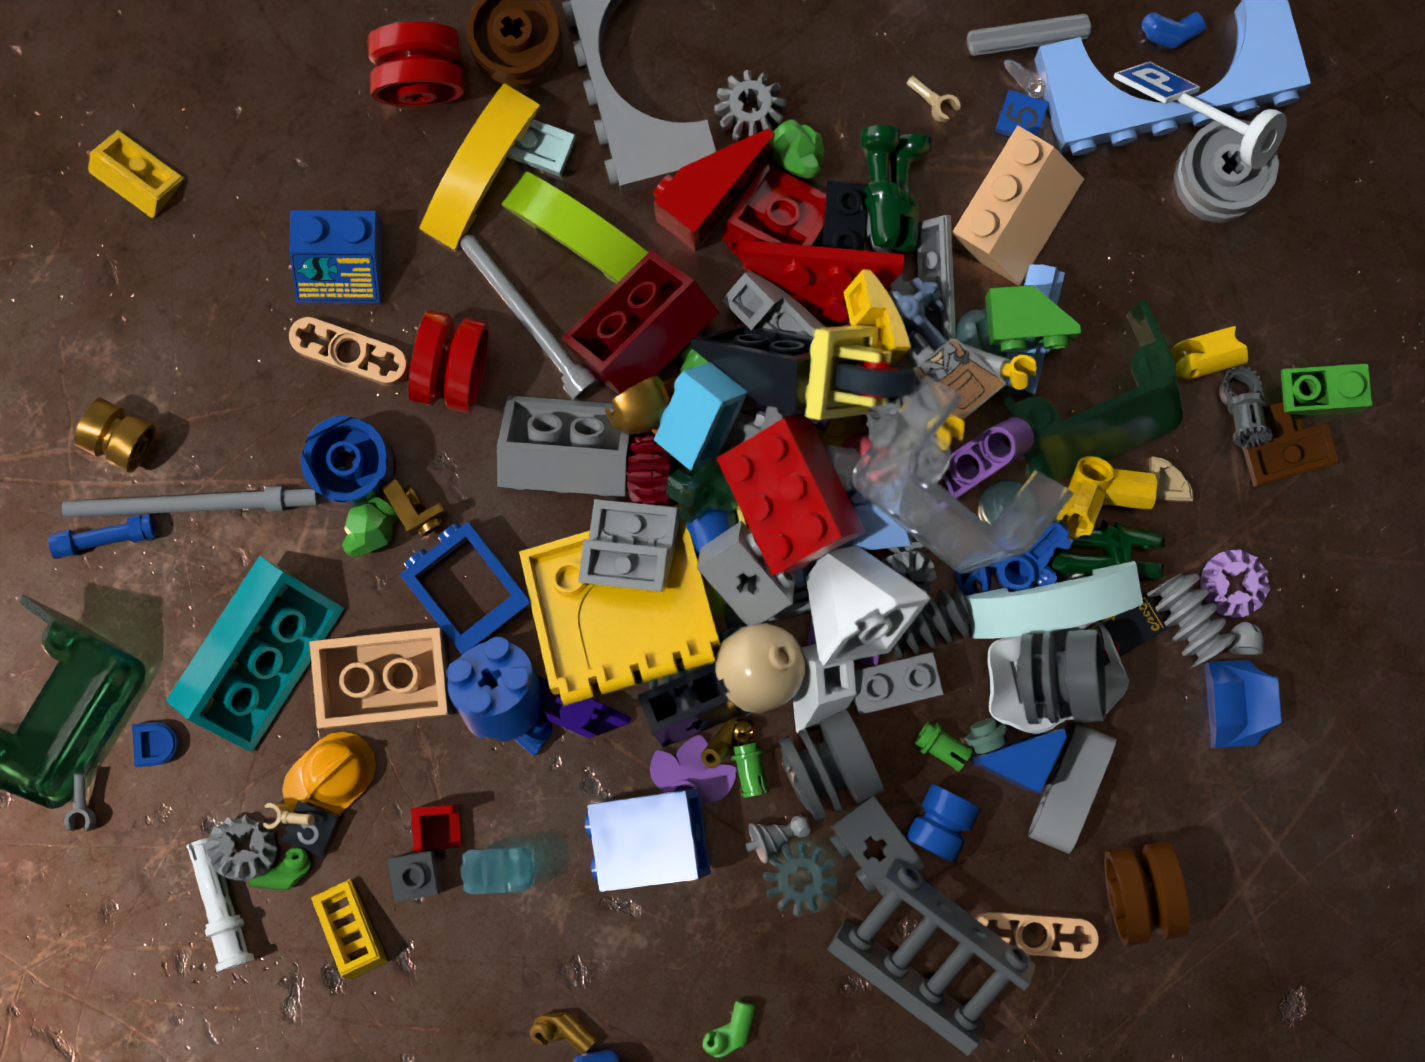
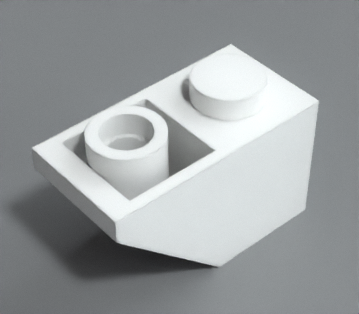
M817 643L801 647L805 658V676L798 693L793 696L796 733L804 728L807 732L820 729L821 720L848 708L856 695L853 660L823 666L819 659Z

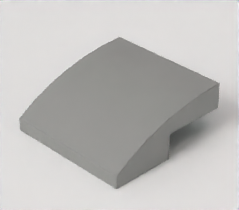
M594 499L589 540L584 539L578 582L664 592L674 555L681 510L676 507Z

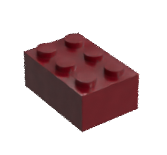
M651 250L561 339L585 367H589L601 381L619 395L636 384L657 375L668 363L677 357L678 353L691 339L705 330L708 324L720 312L692 278Z

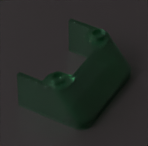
M1146 299L1137 302L1126 314L1141 346L1134 354L1130 367L1138 387L1062 421L1051 402L1042 397H1029L1014 403L1006 385L990 398L1001 422L1011 417H1017L1030 425L1034 435L1032 447L1027 453L1019 457L1018 460L1026 477L1033 484L1041 487L1055 485L1072 477L1078 461L1083 457L1095 456L1108 461L1167 435L1180 425L1183 419V405L1175 360Z
M22 595L19 603L48 624L42 634V648L49 656L59 662L16 732L12 733L0 728V789L46 808L55 809L64 806L73 798L74 773L83 772L86 777L141 687L145 678V667L131 653L76 620Z

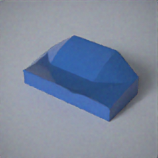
M1250 660L1205 663L1211 748L1257 746L1264 734L1281 725L1277 677L1257 669Z

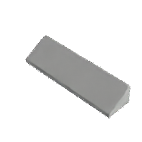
M943 215L919 222L917 265L918 278L923 282H935L939 285L940 301L944 304V309L941 312H937L932 306H927L924 316L949 341L951 338L956 339L951 215Z

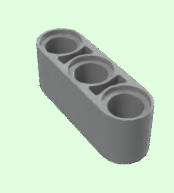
M1078 722L1072 725L1028 833L1029 838L1064 853H1071L1111 759L1116 738Z

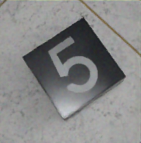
M300 799L294 813L313 815L315 822L312 826L289 824L283 841L322 857L326 854L341 815Z

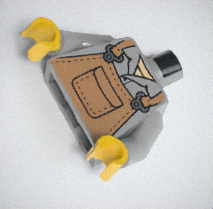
M916 333L909 339L911 348L904 354L905 358L914 367L913 370H915L916 377L913 394L901 397L907 423L927 434L934 444L936 443L939 448L947 449L951 445V436L955 437L958 441L963 440V420L1006 385L1004 380L1010 377L1011 385L1018 390L1027 387V374L1030 376L1036 375V362L1027 355H1019L1011 360L990 354L961 343L955 338H951L934 351L919 333Z

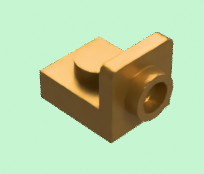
M395 479L381 487L411 536L419 532L421 537H424L443 525L441 519L447 516L448 513L441 503L418 514L417 510L423 507L411 485L403 488L399 481Z

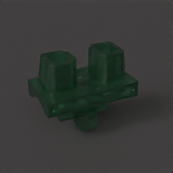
M727 447L716 458L728 452L731 448ZM716 458L708 464L689 471V474L693 477L676 470L667 480L666 496L681 504L680 519L690 524L709 507L713 510L719 508L726 512H732L739 507Z

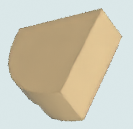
M1158 457L1149 458V473L1156 474L1158 483L1156 501L1192 502L1193 493L1191 485L1184 475L1165 459Z

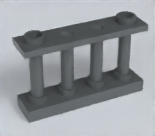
M894 859L881 881L890 890L861 926H856L846 919L837 930L827 950L969 1056L978 1046L986 1025L980 1019L982 1013L1010 981L1025 991L1031 983L1036 964L1031 961L1029 955L1023 949L1008 944L924 881L922 875L915 868L903 865ZM906 901L925 917L896 952H890L878 943L874 936L900 904ZM940 927L959 941L960 944L931 979L925 978L910 967L909 963ZM976 954L996 970L967 1005H961L947 995L944 990L973 955Z

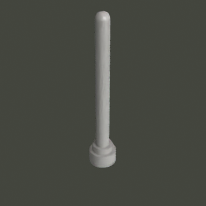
M472 235L463 236L460 241L462 249L562 372L563 376L561 379L565 383L563 386L564 390L573 401H578L585 397L600 383V379L589 367L585 368L581 363L576 364L476 238Z

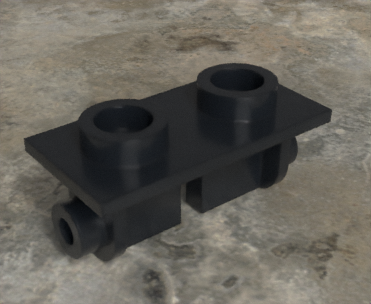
M827 180L822 247L864 250L867 214L865 199L868 197L864 188L867 185Z

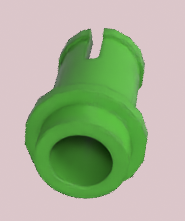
M927 722L915 740V744L920 747V752L925 754L928 751L959 772L965 765L962 763L963 759L966 761L969 759L972 748L967 747L942 731L941 724L936 723L933 725Z
M758 741L733 746L734 754L731 755V760H736L743 791L742 796L745 798L770 792L769 787H767L761 760V754L764 753V749H759Z

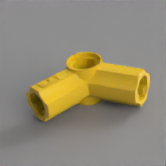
M1083 457L1076 465L1055 521L1062 520L1070 528L1068 536L1077 539L1080 536L1091 534L1102 505L1152 509L1156 501L1158 485L1156 474L1113 469L1107 461L1099 457Z

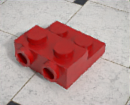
M764 162L728 219L722 240L727 242L729 250L737 256L739 239L815 246L818 237L823 231L826 194Z

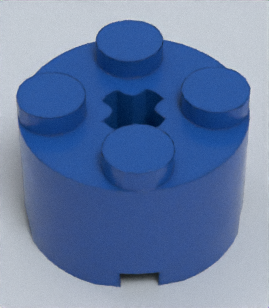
M335 416L322 421L309 433L303 453L301 454V469L307 483L314 491L339 506L353 507L359 503H367L374 496L379 497L384 492L381 487L393 480L394 458L390 445L372 425L357 418ZM347 453L356 458L352 461L353 467L350 470L339 467L345 463L343 456Z
M494 637L485 643L474 646L466 651L458 660L453 661L447 668L449 696L467 728L475 736L482 739L489 737L497 738L498 741H509L525 734L537 723L540 717L539 710L542 701L545 702L543 685L525 652L518 646L508 643L505 638Z

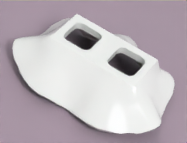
M1098 621L1053 631L1058 651H1065L1068 631L1084 630L1094 624L1100 627L1104 647L1111 662L1105 666L1107 714L1124 696L1129 686L1127 673L1115 648L1111 634ZM1044 633L1036 634L1040 652H1042ZM1022 636L996 640L989 647L987 658L990 674L989 712L991 716L1003 724L1011 725L1019 730L1033 734L1046 733L1065 720H1074L1069 703H1062L1060 721L1058 723H1050L1046 704H1044L1042 723L1028 724L1024 706L1019 697L1016 674Z

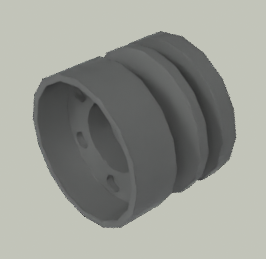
M1099 629L1068 631L1065 651H1058L1053 632L1044 633L1042 652H1040L1035 633L1022 634L1020 654L1017 660V684L1019 697L1023 703L1028 724L1042 723L1044 704H1046L1050 723H1058L1061 717L1062 703H1069L1075 722L1105 720L1106 677Z
M846 709L820 721V729L824 741L816 744L805 728L799 730L798 733L805 749L798 753L789 736L778 740L782 750V765L799 802L808 809L816 822L827 818L820 803V799L826 796L836 813L842 811V803L838 791L845 787L857 803L884 791L867 748Z

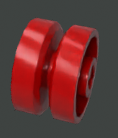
M401 22L379 27L371 31L367 36L368 58L372 64L377 66L369 74L370 93L373 100L397 107H425L449 103L459 99L464 94L463 72L461 67L454 64L462 56L460 34L457 29L436 22Z
M428 310L424 314L411 359L408 394L411 402L433 406L441 398L444 391V401L449 410L467 414L473 411L486 365L489 344L488 322L466 317L458 325L455 332L454 322L450 314Z

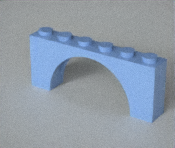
M1242 0L1235 10L1238 33L1232 65L1227 75L1208 91L1194 97L1224 113L1234 112L1235 117L1254 113L1260 109L1259 105L1274 102L1275 107H1282L1300 100L1301 94L1311 84L1288 0ZM1081 37L1040 46L1034 58L1044 99L1046 102H1049L1047 110L1060 153L1071 151L1073 156L1084 155L1096 150V145L1112 141L1113 146H1121L1137 140V135L1153 132V136H1162L1176 131L1178 125L1193 122L1194 126L1198 127L1215 121L1178 101L1166 104L1134 97L1118 89L1102 76L1094 66L1083 46Z

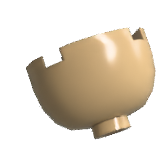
M760 623L743 627L722 641L716 655V674L718 681L724 680L725 686L730 691L726 693V696L732 703L744 711L761 714L783 706L798 693L805 676V658L801 646L793 635L781 627Z

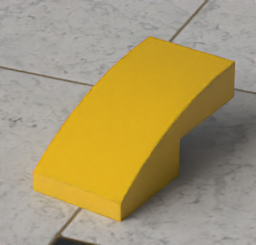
M863 269L844 291L851 326L866 325L877 327L876 349L891 352L890 362L891 364H896L911 348L905 326L895 304L881 282L871 270Z

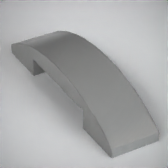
M750 270L741 276L722 299L750 330L760 325L762 328L814 337L816 328H825L790 295Z

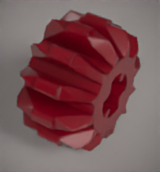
M655 435L635 437L628 448L629 456L626 459L627 488L630 499L633 503L671 505L677 494L676 486L679 470L677 459L654 441Z

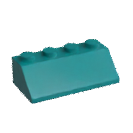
M259 556L173 688L166 702L187 720L252 753L311 662L309 641L325 640L345 608L295 576Z

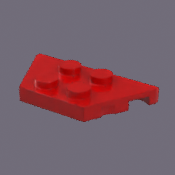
M739 239L738 257L745 270H750L779 287L807 309L818 321L850 323L844 291L863 269L871 270L885 290L904 269V254Z

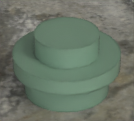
M986 718L971 725L972 732L965 737L967 744L973 746L977 754H983L996 750L1008 742L1005 735L1008 728L1006 724L996 722L995 718Z

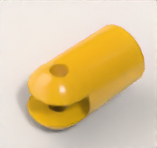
M1236 326L1183 340L1175 344L1168 356L1169 363L1175 366V375L1179 378L1190 380L1248 363L1247 346L1236 338Z

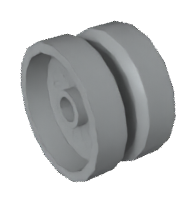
M1238 119L1248 125L1251 124L1250 121ZM1213 121L1196 133L1177 160L1174 173L1177 196L1188 211L1202 220L1215 223L1238 220L1251 212L1266 197L1276 182L1279 167L1277 152L1264 166L1254 169L1246 165L1240 157V146L1244 135L1217 121Z

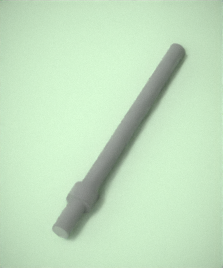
M283 486L265 487L264 491L63 501L62 514L64 518L256 508H265L266 512L285 511V507L318 505L319 497L318 493L313 489L284 490Z

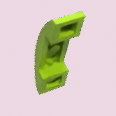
M526 170L502 203L504 208L535 229H541L604 272V276L615 284L649 253L583 204Z

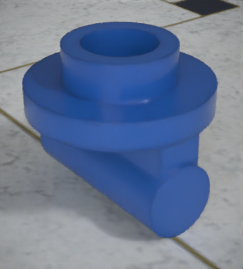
M539 710L540 717L537 723L528 732L514 739L533 757L542 749L552 734L551 723L548 721L546 714Z

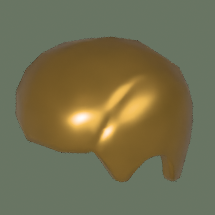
M655 375L612 399L614 411L611 412L607 408L605 412L612 427L628 435L646 433L660 425V419L665 408L670 404V398L660 376Z

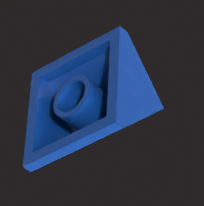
M1064 728L1052 729L1046 733H1040L971 758L975 766L1027 792L1040 793L1067 736Z

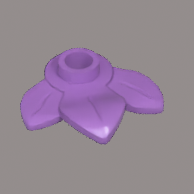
M697 735L686 741L680 747L675 757L670 753L656 750L652 757L650 774L652 781L664 793L699 788L701 808L703 810L706 803L721 801L729 793L736 778V767L726 764H720L716 768L706 767L701 761V752L708 743L702 735Z

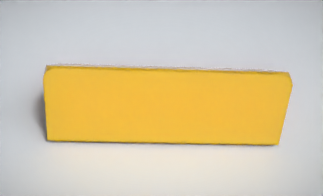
M119 130L90 152L89 172L151 218H154L162 210L184 180L181 175Z

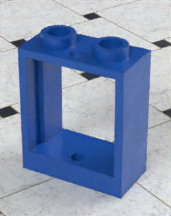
M468 521L462 526L456 522L445 529L438 536L441 542L429 552L423 548L413 554L404 563L407 569L400 574L462 655L474 646L485 643L531 608L528 596ZM469 540L512 596L461 634L418 578L465 541Z

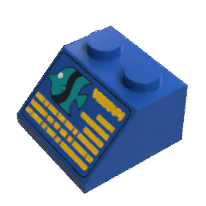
M290 210L289 253L297 304L381 305L383 222L376 211Z

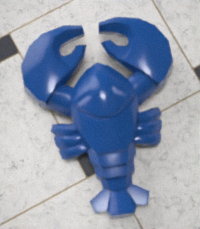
M1048 517L1040 522L1043 533L1036 535L1025 543L1016 534H1008L1006 537L1001 538L999 542H995L993 547L996 550L1006 552L1005 554L990 551L985 546L970 549L958 560L955 572L958 586L967 596L980 593L976 586V580H978L982 585V591H989L992 586L991 568H996V575L1001 587L1008 588V590L1013 592L1035 588L1036 583H1038L1039 587L1055 583L1057 574L1047 564L1055 553L1056 547L1067 550L1070 548L1073 539L1068 536L1070 528L1062 520L1054 522Z

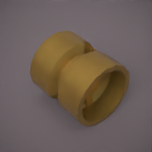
M100 397L83 414L75 432L74 445L97 457L106 453V462L131 473L138 468L151 448L156 433V426L136 415L125 417L124 409Z

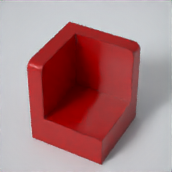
M460 804L411 808L414 852L463 847Z

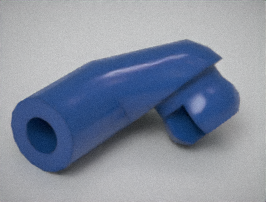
M1194 12L1180 22L1161 16L1158 13H1150L1144 17L1141 28L1150 41L1171 49L1179 47L1205 31L1206 24L1202 16L1197 12Z

